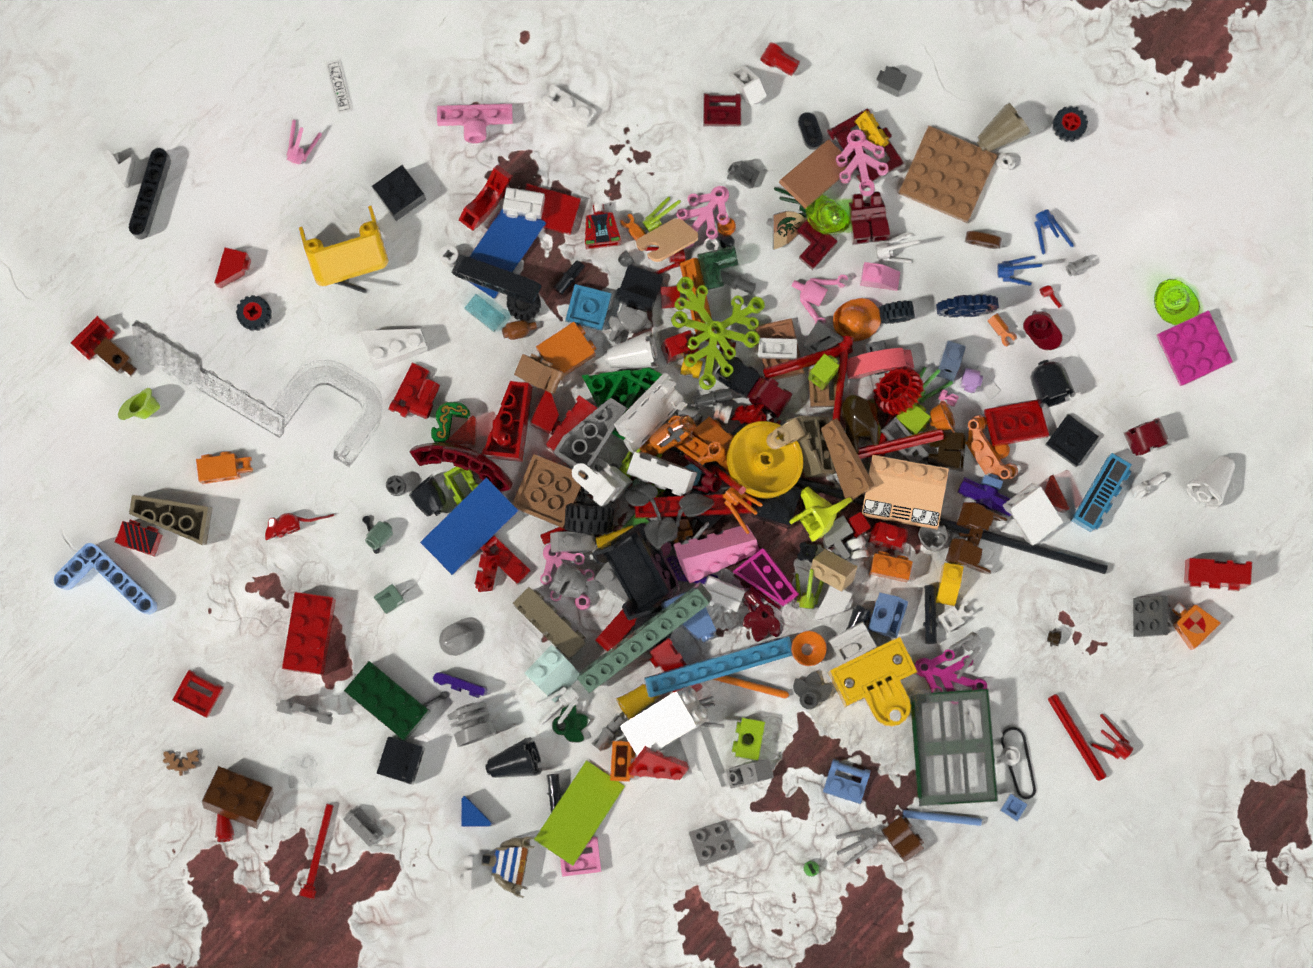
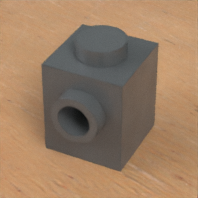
M886 66L885 70H880L876 79V81H879L877 88L898 97L907 75L894 66Z

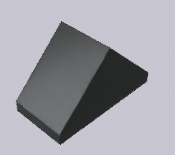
M817 321L803 343V347L813 353H817L842 342L843 337L828 326Z

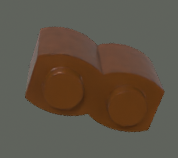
M899 816L882 828L881 831L902 861L907 862L924 849L922 846L924 841L918 833L914 835L910 828L913 826L906 817L903 819Z

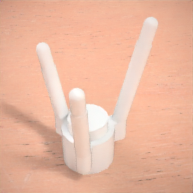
M908 233L886 242H880L879 245H876L878 260L883 259V263H912V260L889 258V256H893V249L919 244L920 240L891 245L911 237L912 234Z
M570 686L567 689L563 687L559 691L536 702V705L539 706L560 695V703L539 722L540 725L564 705L567 709L558 720V724L562 723L571 709L578 703L579 696Z

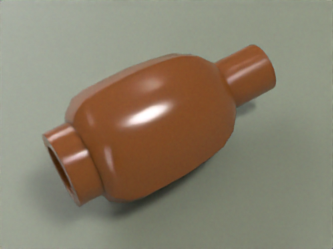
M518 320L507 323L501 329L504 339L515 340L527 336L530 330L537 329L536 322L527 323L526 321Z

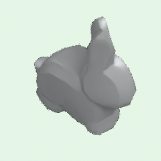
M622 304L617 317L610 316L609 327L612 330L609 340L619 344L623 330L637 333L645 328H651L652 324L648 320L647 313Z

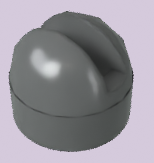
M627 250L622 252L618 258L620 265L623 267H628L635 263Z

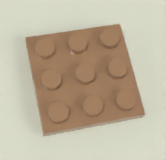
M533 454L512 504L519 511L564 529L565 506L570 503H576L582 486L574 480L572 469ZM579 472V475L586 480L587 476Z

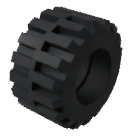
M570 503L565 506L564 529L574 533L608 534L613 531L614 508L610 505L601 507L595 503Z

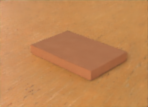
M792 318L758 325L755 329L760 338L797 339ZM797 343V358H800L801 356ZM762 358L764 369L794 360ZM804 369L775 376L772 379L779 380L803 375Z

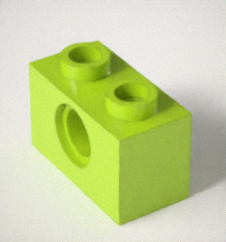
M824 354L811 369L808 380L823 391L838 372L840 365L837 364V359L831 355L827 356Z
M742 718L741 722L737 721L735 733H739L738 741H734L732 747L735 757L753 761L759 760L765 722ZM751 734L753 736V743L750 745L745 744L742 740L743 735Z

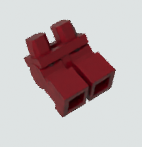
M874 192L870 196V200L863 201L862 194H853L852 200L849 203L852 245L869 243L870 238L872 243L889 241L888 219L880 192Z

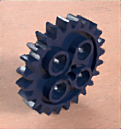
M977 294L975 296L958 295L953 299L947 298V300H941V302L936 304L937 315L949 318L961 316L964 318L977 317L999 308L998 297L987 296L986 294Z

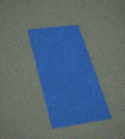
M502 208L469 257L513 272L546 222L541 219L529 221L524 216L511 218L506 216ZM469 282L493 299L499 293Z
M485 478L420 543L453 575L518 510Z

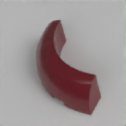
M426 443L414 446L409 451L419 466L449 462L466 471L469 469L474 471L482 481L487 478L500 492L512 488V480L495 462L468 447L452 443Z

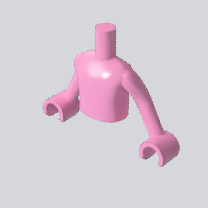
M840 275L838 279L811 278L805 284L796 280L793 281L791 287L801 291L800 301L814 319L815 324L817 321L826 323V320L822 317L819 318L808 302L820 307L828 291L827 288L820 285H838V287L843 288L845 285L840 283L839 280L844 279L848 281L846 275Z

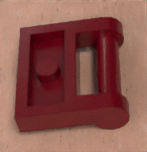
M704 93L703 126L741 127V93H735V95H709V93ZM709 103H735V106H709Z

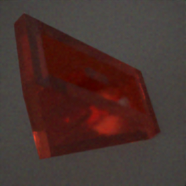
M474 416L470 417L445 442L468 448H476V418Z
M1050 475L1046 479L1043 491L1054 509L1065 513L1070 508L1054 475Z

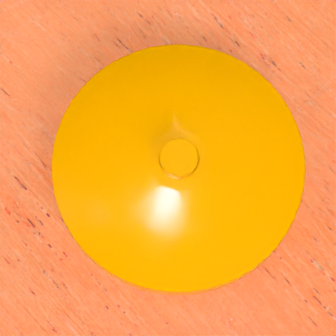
M760 421L743 427L732 438L727 451V466L731 477L746 488V493L758 498H774L786 493L797 483L803 469V454L798 441L789 443L779 449H772L768 446L767 436L781 426L773 422Z

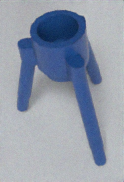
M1049 209L1035 215L1037 221L1034 224L1037 228L1042 254H1045V246L1041 227L1043 229L1050 227L1056 238L1059 237L1058 230L1070 247H1074V244L1057 223L1053 214L1051 215Z
M1035 256L1002 261V263L997 265L998 278H1003V282L1031 286V282L1010 278V276H1014V270L1042 267L1043 264L1013 266L1016 263L1033 260Z

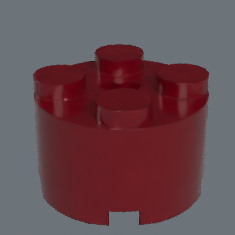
M761 376L747 395V398H749V402L753 405L763 404L764 406L761 410L763 412L770 411L769 416L779 418L793 394L787 389L783 388L782 390L778 387L779 383L776 380Z
M1159 417L1124 432L1132 454L1136 456L1150 452V447L1159 448L1168 444L1167 439L1169 438Z

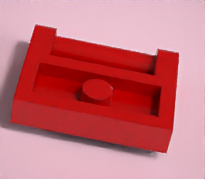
M189 669L172 700L208 718L224 687L199 677L194 671ZM192 681L212 691L213 694L211 697H208L189 687V683Z

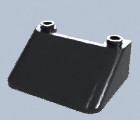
M645 523L637 524L591 553L596 563L605 564L609 562L629 600L622 605L623 612L628 621L651 614L675 593L679 586L678 580L661 548L657 549L647 539Z

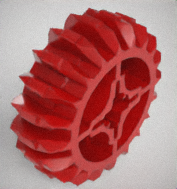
M911 367L890 370L889 373L884 372L885 376L879 378L880 382L875 384L876 389L873 390V398L877 406L883 412L889 413L892 416L895 413L900 415L902 411L907 413V409H913V405L918 403L917 399L922 397L921 392L924 391V383L920 375Z

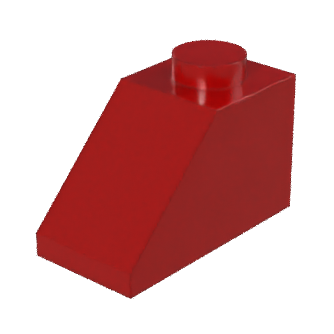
M224 248L214 282L218 288H223L245 275L246 270H249L251 265V259H249L248 254Z
M545 390L530 424L552 435L553 431L561 424V421H559V413L552 394Z

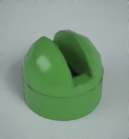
M815 861L806 862L803 867L804 873L810 877L816 876L819 872V865ZM809 864H812L815 873L812 874L808 866Z

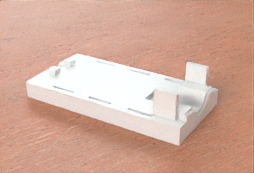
M664 373L614 423L619 434L625 437L623 441L632 453L636 452L677 409L682 411L688 405L683 401L682 395L675 389L676 382L671 379L669 374Z

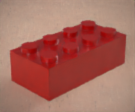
M300 592L294 593L282 664L283 670L324 676L336 603L335 598Z

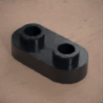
M802 113L798 119V127L804 144L809 149H817L823 142V135L817 118L813 113ZM809 121L810 125L806 126L804 122ZM815 138L816 142L811 143L810 139Z

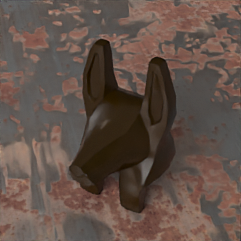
M850 395L842 405L841 414L846 425V435L858 454L859 437H870L873 445L876 446L880 441L881 429L877 419L878 407L875 399L867 400L860 396Z

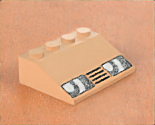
M872 455L869 476L875 486L865 493L862 514L865 517L938 530L949 469Z

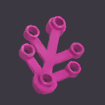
M950 649L945 650L942 655L931 660L920 658L914 665L917 670L916 674L920 677H925L931 693H933L935 688L943 692L942 688L936 685L932 675L940 677L947 692L955 691L951 681L970 687L971 690H978L976 684L982 683V689H987V683L983 679L972 680L963 676L958 679L957 674H954V672L962 669L964 659L970 656H964L961 661L944 669L935 667L944 661L954 659L955 653ZM946 652L952 654L951 659L945 657ZM922 664L927 665L928 669L926 671L921 670ZM950 701L952 704H958V701Z

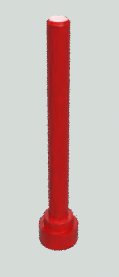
M842 336L843 341L838 343L841 352L833 420L838 418L839 422L848 350L853 346L854 340L850 336Z
M326 804L307 881L303 888L300 889L299 896L315 898L314 882L334 807L331 804Z

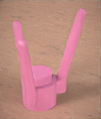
M292 120L286 156L288 161L301 165L302 161L306 162L308 155L322 133H318L306 152L303 153L304 149L299 147L303 127H300L295 146H293L296 120Z

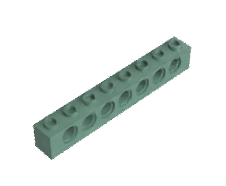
M699 582L579 673L577 680L588 693L592 692L710 604L711 594Z

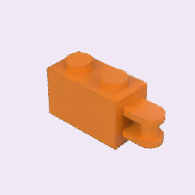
M231 451L221 452L220 456H213L212 454L202 455L200 459H196L198 480L203 485L240 479V473L253 471V467L250 464L252 457L238 458ZM238 463H243V468L239 469Z

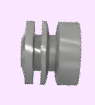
M486 702L470 703L457 708L454 712L447 715L449 720L458 719V721L450 724L451 728L461 727V730L454 734L458 747L496 734L493 722H483L482 720L490 714L489 711L480 713V710L487 707Z

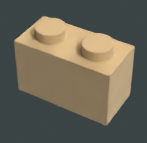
M824 549L813 559L811 569H813L814 577L842 592L854 581L857 566Z

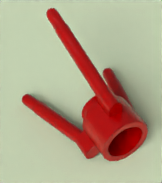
M647 247L644 251H656L659 247ZM684 249L668 257L669 262H673V264L654 273L661 274L675 267H680V263L685 262Z
M1100 714V717L1120 740L1117 741L1109 733L1101 730V733L1115 744L1113 746L1115 751L1095 743H1091V746L1114 756L1116 759L1119 757L1124 760L1127 759L1134 747L1129 745L1130 742L1122 736L1103 714Z

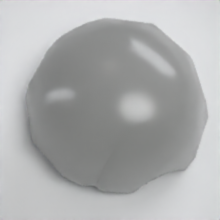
M939 525L938 530L921 527L918 534L923 547L933 552L943 550L950 539L948 530L944 525Z

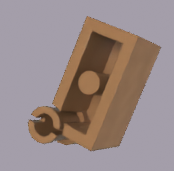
M531 353L530 356L522 354L514 375L535 387L555 394L560 380H563L565 373L553 368V363Z

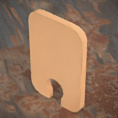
M676 218L638 238L636 246L639 250L644 251L650 245H657L659 249L651 251L647 255L652 261L660 262L698 240V233L682 219Z

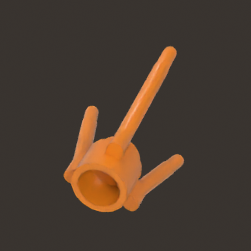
M730 487L723 495V498L726 499L724 503L730 508L746 534H749L750 531L732 504L736 506L740 502L754 515H757V511L746 503L743 497L760 507L763 504L748 494H740Z

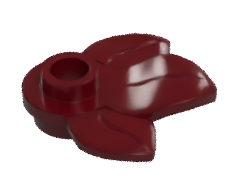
M765 604L768 607V609L774 614L773 608L770 605ZM760 605L755 611L747 613L742 623L744 627L751 628L752 636L756 642L763 640L768 633L774 637H777L780 633L779 620L775 617H770L769 614L767 617H762L761 614L764 610Z

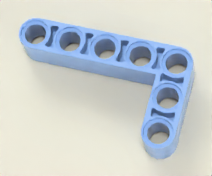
M93 543L85 544L54 576V584L58 588L70 590L94 567L138 611L150 615L157 609L155 599L105 551ZM95 548L96 554L93 557H89V550ZM105 561H109V568L103 571L102 564ZM81 562L82 568L76 572L75 565ZM122 574L123 581L117 584L115 581L116 576ZM67 576L69 579L68 583L62 586L61 579ZM136 587V595L130 597L129 590ZM149 600L151 606L149 609L144 610L143 603Z

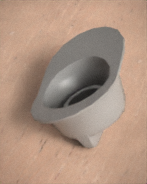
M474 618L461 619L447 626L439 637L441 649L448 655L457 656L476 647L483 639V626Z

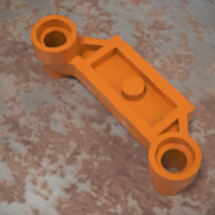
M983 415L974 416L968 422L969 433L966 445L985 475L991 473L1002 479L1016 477L1018 474L1017 466L1013 463L1003 464L984 435L983 429L987 426L986 418Z
M673 416L668 424L681 417ZM685 421L682 423L683 428L687 426ZM692 434L675 445L676 448L701 465H704L706 462L725 461L727 459V452L719 442H712L708 446Z

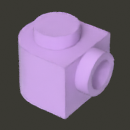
M965 367L960 387L964 388L965 392L975 393L977 386H981L983 375H980L978 370Z

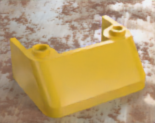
M372 205L368 206L372 221L365 222L360 226V237L324 247L320 239L313 238L308 240L303 227H299L304 250L317 285H331L383 269L387 266L389 260Z

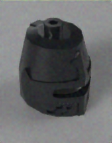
M433 475L426 478L409 494L416 507L427 517L432 514L438 516L442 513L440 509L447 504L444 492Z

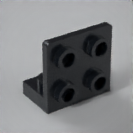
M388 737L377 774L414 785L425 747Z

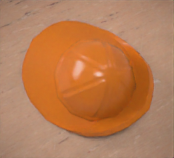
M865 298L845 302L837 308L833 316L834 330L841 336L853 337L854 342L871 337L878 330L881 323L878 307L871 300Z

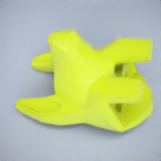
M808 486L801 492L806 510L793 517L789 522L793 524L800 519L810 535L809 538L813 542L823 537L831 529L837 513L848 505L852 499L848 497L837 504L831 505Z

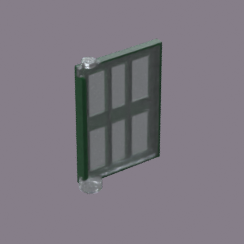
M926 689L914 690V694H910L920 812L939 811V805L997 802L998 792L989 689L926 693Z

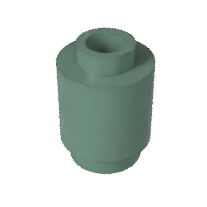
M378 521L366 535L365 542L374 550H377L378 547L381 548L393 535L392 526L386 521Z

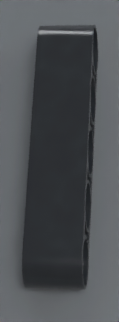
M155 148L150 154L129 222V231L139 240L145 239L149 235L171 164L170 156L162 148ZM159 156H165L164 160L157 162ZM154 173H159L157 179H151ZM148 191H154L151 197H146ZM148 208V212L146 214H140L142 209ZM143 226L141 232H135L136 227Z
M459 255L451 271L458 278L530 304H534L542 288L541 284L532 279L465 255Z

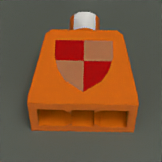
M1179 602L1171 609L1179 617L1173 623V627L1190 650L1195 649L1221 624L1197 605H1192L1187 610Z

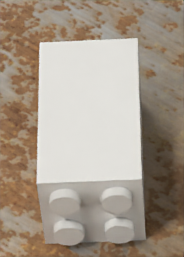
M688 686L671 694L620 727L638 755L644 746L650 747L653 752L659 751L702 725L709 718L707 710L698 701L697 693Z

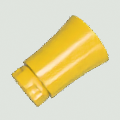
M642 684L636 689L617 697L616 701L625 716L631 720L647 706L655 702V699L661 695L648 697L646 684Z

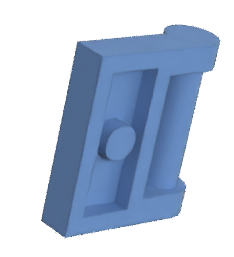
M833 758L823 793L861 804L871 770H861L840 763L839 760ZM839 770L862 779L860 783L836 776L835 772Z

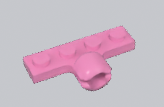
M512 104L437 106V125L463 126L464 139L472 144L482 143L486 139L487 125L513 124Z

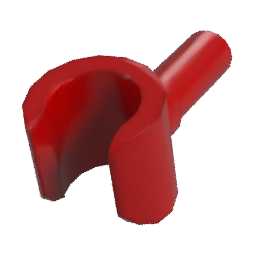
M1047 285L1039 289L1043 298L1049 296L1058 308L1062 306L1053 294L1054 291L1051 286Z

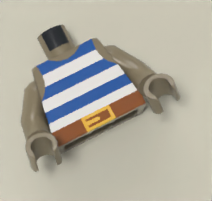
M533 836L514 837L500 844V847H496L495 855L484 853L482 858V865L492 867L491 875L494 876L495 882L504 890L520 898L525 897L521 895V890H527V887L522 885L529 848H535V846H531L529 843L531 839H535Z

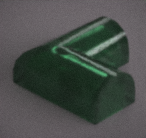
M734 246L697 255L704 286L708 290L724 286L720 269L738 266Z

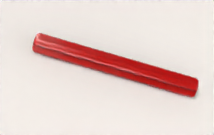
M839 346L780 363L765 368L763 373L765 378L769 379V377L772 378L815 365L824 354L838 358L840 357L841 349ZM852 346L851 349L848 350V354H851L853 352Z
M936 429L882 442L876 446L869 445L859 448L857 455L860 459L872 457V455H880L942 440L944 434L942 429Z
M1057 694L1048 698L1049 703L1097 781L1103 780L1107 777L1105 771Z

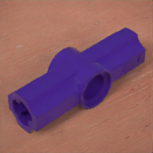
M966 477L963 478L957 493L985 506L986 509H993L1008 517L1011 516L1003 507V504L1009 501L1010 498L1000 494L993 487L980 485Z

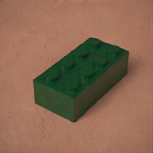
M370 661L366 663L344 690L345 693L403 741L408 740L431 712Z

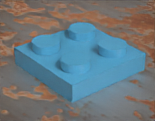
M575 284L565 322H575L577 325L580 324L581 326L602 331L612 293Z

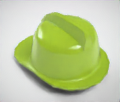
M146 388L129 398L119 409L118 418L126 420L135 416L140 419H147L159 410L160 404L152 396V389Z

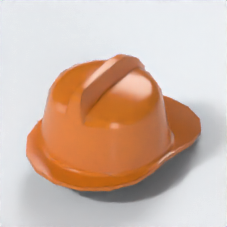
M942 400L939 405L930 411V425L935 426L936 429H942V431L952 430L955 433L954 416L948 404Z

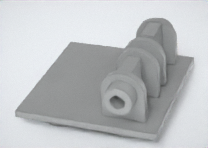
M726 820L689 832L700 867L737 855Z

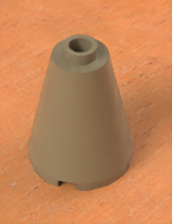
M1008 103L977 137L979 141L976 143L982 151L987 150L990 152L1027 136L1031 132L1022 117L1017 114L1016 109Z

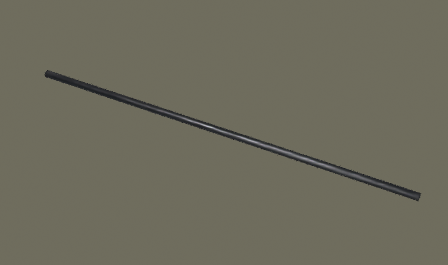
M675 446L668 449L671 451L685 454ZM801 477L794 485L804 489L809 486L815 492L845 499L842 489ZM860 495L852 502L863 505L865 496ZM944 518L939 520V525H944L948 530L963 534L970 533V529L957 525V522ZM986 530L982 532L981 539L1101 574H1106L1108 565L1035 544L1031 545L1028 542Z

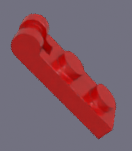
M412 363L388 410L400 413V416L406 418L413 399L417 397L430 371ZM401 400L406 402L404 407L399 405Z
M494 535L480 548L482 551L491 552L490 555L500 554L498 567L517 585L531 572ZM494 545L498 547L495 553L490 551Z

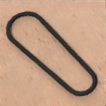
M1010 727L1002 733L1001 744L1004 749V735L1010 730H1016L1022 735L1033 786V792L1030 796H1023L1020 793L1012 766H1008L1018 795L1023 799H1030L1035 795L1036 786L1026 737L1019 728Z

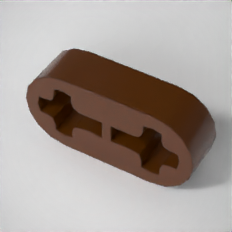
M976 231L966 232L965 242L968 244L991 249H999L1001 246L1002 238L999 236Z

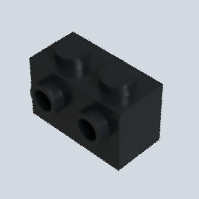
M734 356L730 360L725 359L733 367V373L729 377H724L720 373V367L715 375L716 380L747 399V395L760 378L759 372L751 366L747 367L738 357ZM724 368L725 372L729 373V370Z

